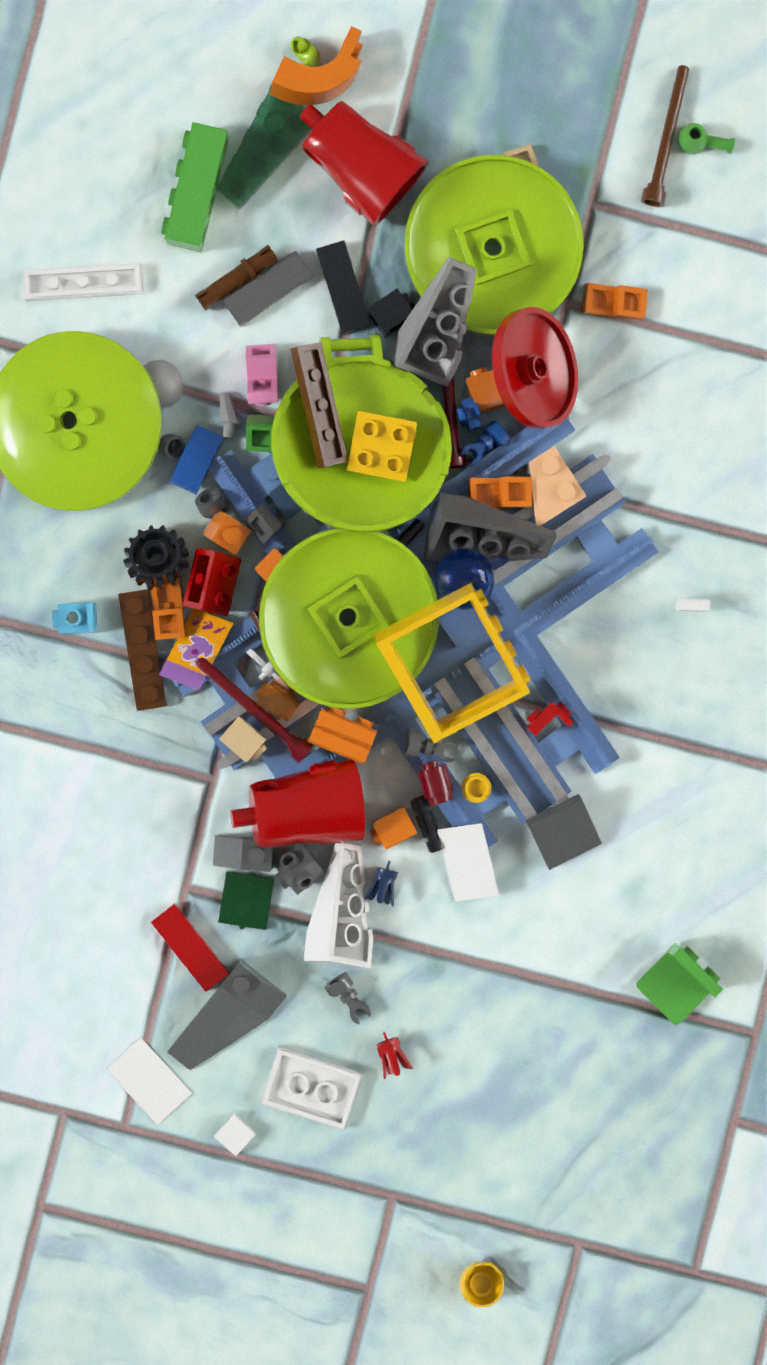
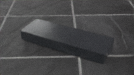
M342 240L316 248L342 335L370 327L369 318L345 241Z

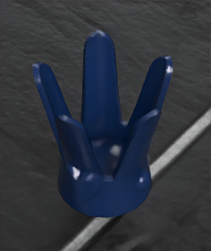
M390 860L387 863L386 869L376 867L375 877L364 898L365 900H373L377 894V902L379 904L384 901L385 904L389 905L391 901V905L394 907V883L399 872L389 870Z

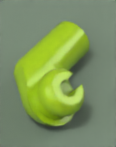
M294 37L290 43V48L306 66H319L320 54L318 49L306 38Z

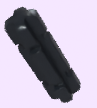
M424 795L413 798L410 804L413 811H417L418 815L415 817L423 838L428 840L425 842L428 851L435 853L442 850L437 834L439 828L432 810H428V806H430L428 799H425Z

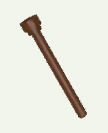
M686 65L678 66L652 180L643 189L641 202L648 206L663 207L667 193L664 191L663 181L689 73V68Z

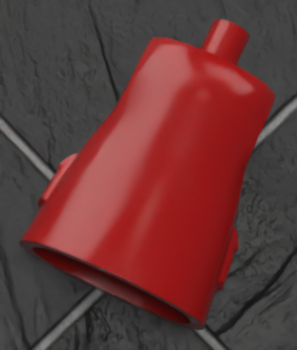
M343 101L338 102L325 116L312 104H309L299 117L313 129L304 141L302 150L340 187L345 203L359 216L362 215L374 227L383 221L401 201L429 164L427 159L415 152V148L402 140L401 137L391 136L370 124Z
M348 759L337 762L334 760L320 763L315 762L308 770L258 781L249 785V807L230 810L232 827L238 828L251 825L254 841L260 847H275L296 843L337 844L349 841H363L365 838L364 797L360 774L355 761Z

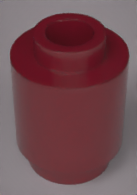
M434 760L421 764L423 770L417 773L424 797L429 800L430 806L452 800L451 792L454 789L446 763L440 765L439 760Z

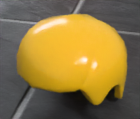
M487 1261L471 1263L460 1276L459 1287L461 1294L466 1301L475 1307L481 1308L493 1305L500 1299L504 1290L502 1272L494 1264Z

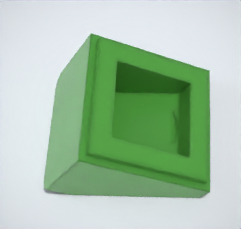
M248 415L246 423V451L271 452V432L275 416Z

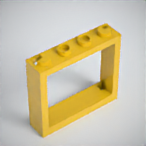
M472 583L375 633V640L379 650L433 743L530 693L527 682L531 678L524 665L517 666L513 659L517 656V653L510 640L503 641L500 635L503 628L497 616L493 615L490 617L485 608L489 605L487 598L481 589L476 591ZM470 601L514 680L438 720L393 641Z

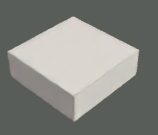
M680 598L676 600V611H710V600Z
M234 1112L215 1133L214 1137L231 1153L237 1156L256 1135V1131Z

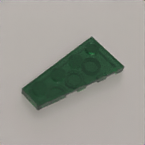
M271 86L264 101L259 106L250 128L247 129L239 149L234 154L217 186V191L238 210L248 202L312 130L311 127L299 118L305 107L288 103L269 95Z

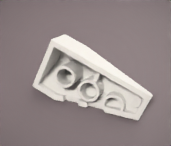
M345 842L335 844L307 929L304 961L323 965L371 969L373 933L372 929H368L366 912L370 910L369 903L364 902L362 886L366 880L361 846Z

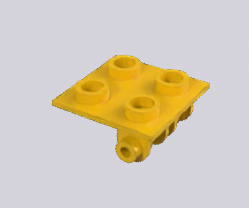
M358 411L347 471L406 482L413 443L417 433V422Z

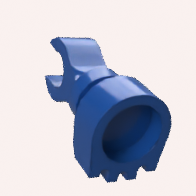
M491 421L482 429L483 434L476 438V443L469 444L459 451V457L467 451H470L474 456L473 461L466 467H472L481 460L484 451L488 452L492 447H503L510 441V436L499 423Z

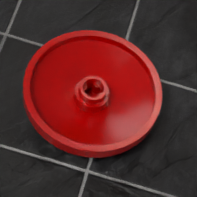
M526 307L509 313L499 324L492 347V368L500 397L513 417L529 428L544 429L559 425L571 413L578 392V366L572 343L559 321L541 308Z

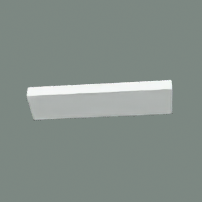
M141 263L22 270L25 301L144 294Z

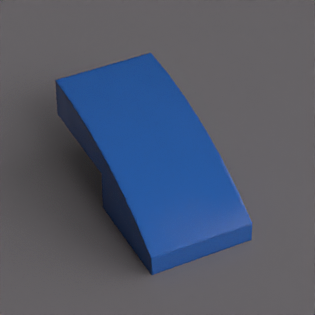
M197 425L179 459L170 483L197 495L223 443L224 437Z

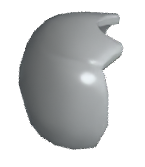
M154 360L145 364L144 368L154 383L161 408L171 407L180 400L184 389L179 371L173 364L165 360Z

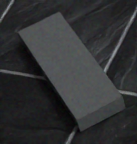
M295 251L258 276V278L223 300V303L241 327L313 278V274L297 251Z

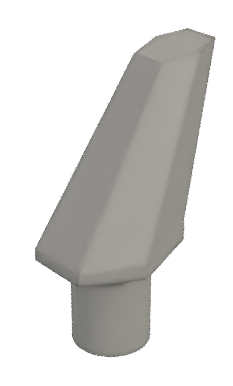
M219 392L220 422L225 423L222 437L234 439L236 425H242L231 395Z

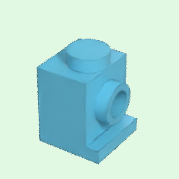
M94 602L57 604L58 610L52 611L53 628H59V634L98 633L97 605ZM75 612L78 615V621L71 624L68 621V616L70 613Z

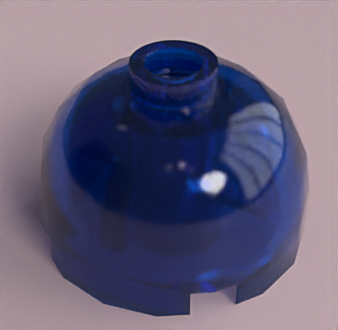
M463 548L455 549L441 559V563L435 571V585L441 598L472 583L475 590L481 589L488 600L492 595L495 585L493 567L487 557L475 552L473 549ZM470 601L456 607V609L460 610L474 609Z

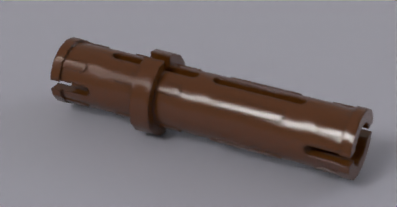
M266 245V247L247 260L243 258L240 261L241 264L204 290L195 294V296L206 311L250 279L255 280L258 278L257 275L279 260L270 246Z

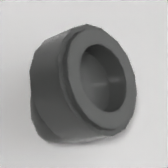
M218 488L204 490L195 500V504L204 518L212 519L219 511L226 513L228 510L226 499Z

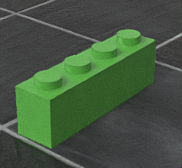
M192 122L191 130L185 131L182 148H185L186 151L184 159L178 160L175 177H179L177 188H172L169 195L168 205L172 206L170 217L164 218L161 234L165 235L164 238L167 245L202 253L229 142L228 130Z

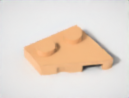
M555 446L528 463L529 474L532 477V501L536 525H543L586 497V494Z

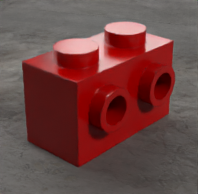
M196 548L183 606L228 617L242 559L217 551Z

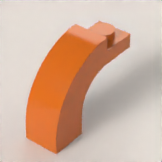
M351 26L338 55L331 62L323 66H306L284 56L272 81L269 95L296 105H318L340 96L351 86L358 74L362 62L358 60L363 44L359 42L362 31Z

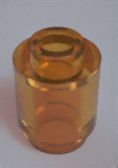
M274 679L270 684L264 681L255 694L259 698L256 703L277 719L280 720L282 718L287 722L301 703L295 698L297 695Z

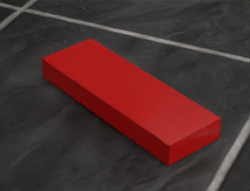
M175 903L151 921L155 929L205 992L230 973Z

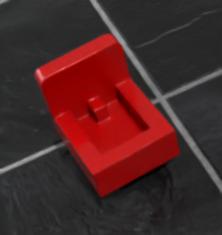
M550 701L543 709L538 706L528 715L526 719L529 723L525 728L534 736H537L555 716L566 726L570 727L574 723L569 718L572 712L560 701L557 705Z

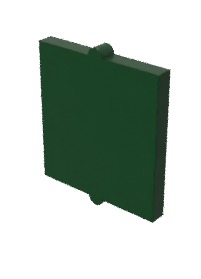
M226 871L218 923L237 925L240 929L249 927L267 930L275 878L256 876L253 872L243 874Z

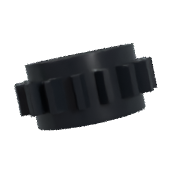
M150 525L148 530L142 531L139 529L138 535L135 538H129L130 548H124V553L129 558L124 559L123 562L125 567L129 568L127 571L129 577H136L135 581L138 586L145 583L148 590H152L153 587H159L160 590H164V587L168 584L175 586V580L178 577H184L182 570L189 567L188 560L185 558L190 555L188 548H183L186 545L183 537L177 539L176 530L173 529L168 532L164 525H161L159 529H154ZM154 554H163V558L160 561H149Z

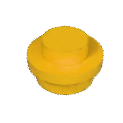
M469 774L462 782V794L470 802H483L491 793V783L483 774Z

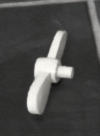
M252 649L246 652L263 667L261 669L263 672L259 676L262 681L267 676H273L286 690H290V687L276 673L269 661L265 663Z

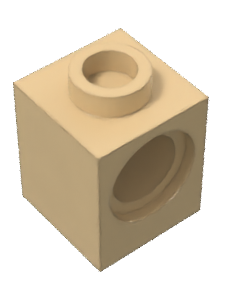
M238 716L219 738L221 742L246 763L251 758L256 762L267 749L263 745L267 738L241 716Z

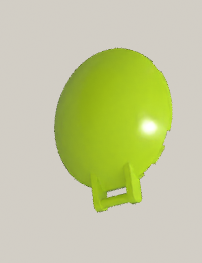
M372 334L369 338L330 340V337H320L319 342L322 343L348 461L358 411L417 422V433L413 443L407 480L403 482L347 471L348 462L318 468L297 380L285 393L276 411L272 425L271 452L277 475L295 503L309 515L324 524L352 532H377L402 525L420 514L433 501L448 474L452 442L449 424L443 408L427 390V385L410 371L406 372L391 365L390 361L383 360L380 334ZM370 350V355L332 357V352Z

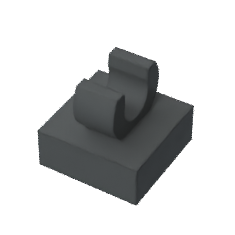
M264 503L261 504L245 520L263 544L282 528V524L286 520L285 516L276 519L271 513L276 507L274 503L269 504L267 507Z

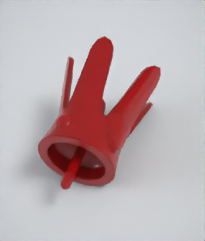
M383 1032L385 1040L379 1042L376 1046L379 1057L382 1058L384 1079L387 1076L386 1070L389 1075L392 1073L395 1076L400 1075L398 1060L403 1068L413 1069L401 1050V1042L398 1037L388 1039L386 1032Z

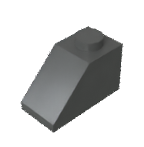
M215 835L213 866L237 870L271 872L274 847L257 846L254 838Z

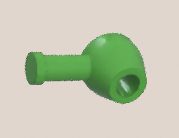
M698 123L687 124L678 135V145L687 154H698L705 147L727 151V153L732 154L735 143L734 138L726 139L708 135L706 129ZM690 132H698L700 138L693 139L690 136Z

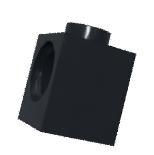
M396 288L369 307L368 315L385 338L402 326L415 305L406 292L401 294L398 288Z

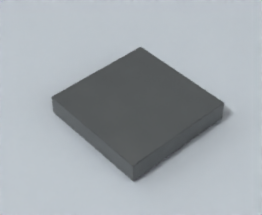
M579 794L526 820L549 870L602 844Z

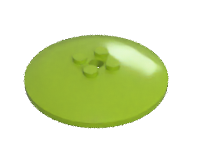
M482 155L468 158L451 165L435 176L422 190L412 207L404 241L406 265L413 285L420 297H422L449 256L477 269L471 305L468 306L466 331L485 335H495L501 321L515 310L537 307L552 314L563 303L576 282L584 249L583 231L579 214L562 185L553 176L535 164L506 155ZM488 241H497L501 245V252L498 255L492 256L485 251L484 246Z
M64 331L49 334L32 341L20 349L6 363L0 372V470L8 481L23 495L39 504L65 511L91 510L108 505L123 497L147 473L155 458L162 430L161 405L150 375L141 362L126 348L113 340L94 333ZM68 412H73L77 418L76 425L71 429H67L63 424V417Z
M333 528L302 540L291 548L274 567L265 584L260 601V636L263 648L272 667L287 685L298 694L329 707L342 709L367 707L388 700L403 690L376 644L375 633L436 602L438 599L427 570L420 560L402 543L380 532H352ZM350 608L355 613V620L350 625H343L339 619L340 613L344 609ZM439 617L393 641L414 679L423 670L434 649L438 635Z

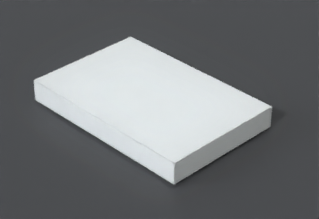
M278 1046L260 1104L345 1131L363 1072Z

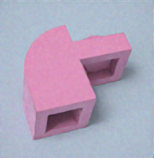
M276 344L246 346L248 404L267 406L273 402H278L279 383Z

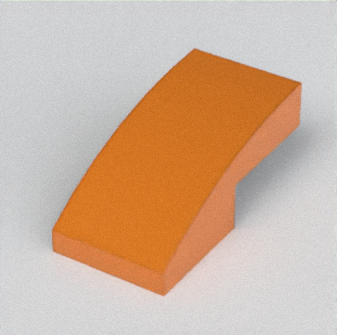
M586 283L584 284L581 314L643 320L646 313L648 289L624 285L613 287Z
M532 477L469 478L468 497L494 508L532 507Z
M180 577L175 580V586L168 584L164 587V590H160L159 587H153L151 590L155 640L186 637Z

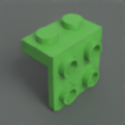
M676 943L637 981L636 986L673 1024L678 1025L709 994L716 997L723 988L717 983L721 978L710 967L707 966L703 970L696 963L699 957L687 945L682 949Z

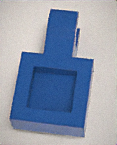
M473 397L462 400L460 403L461 408L457 409L461 426H467L469 433L479 430L482 426L479 416L482 415L479 404L474 403Z

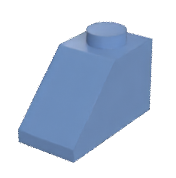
M272 453L251 468L287 520L303 510L295 503L282 485L273 463Z

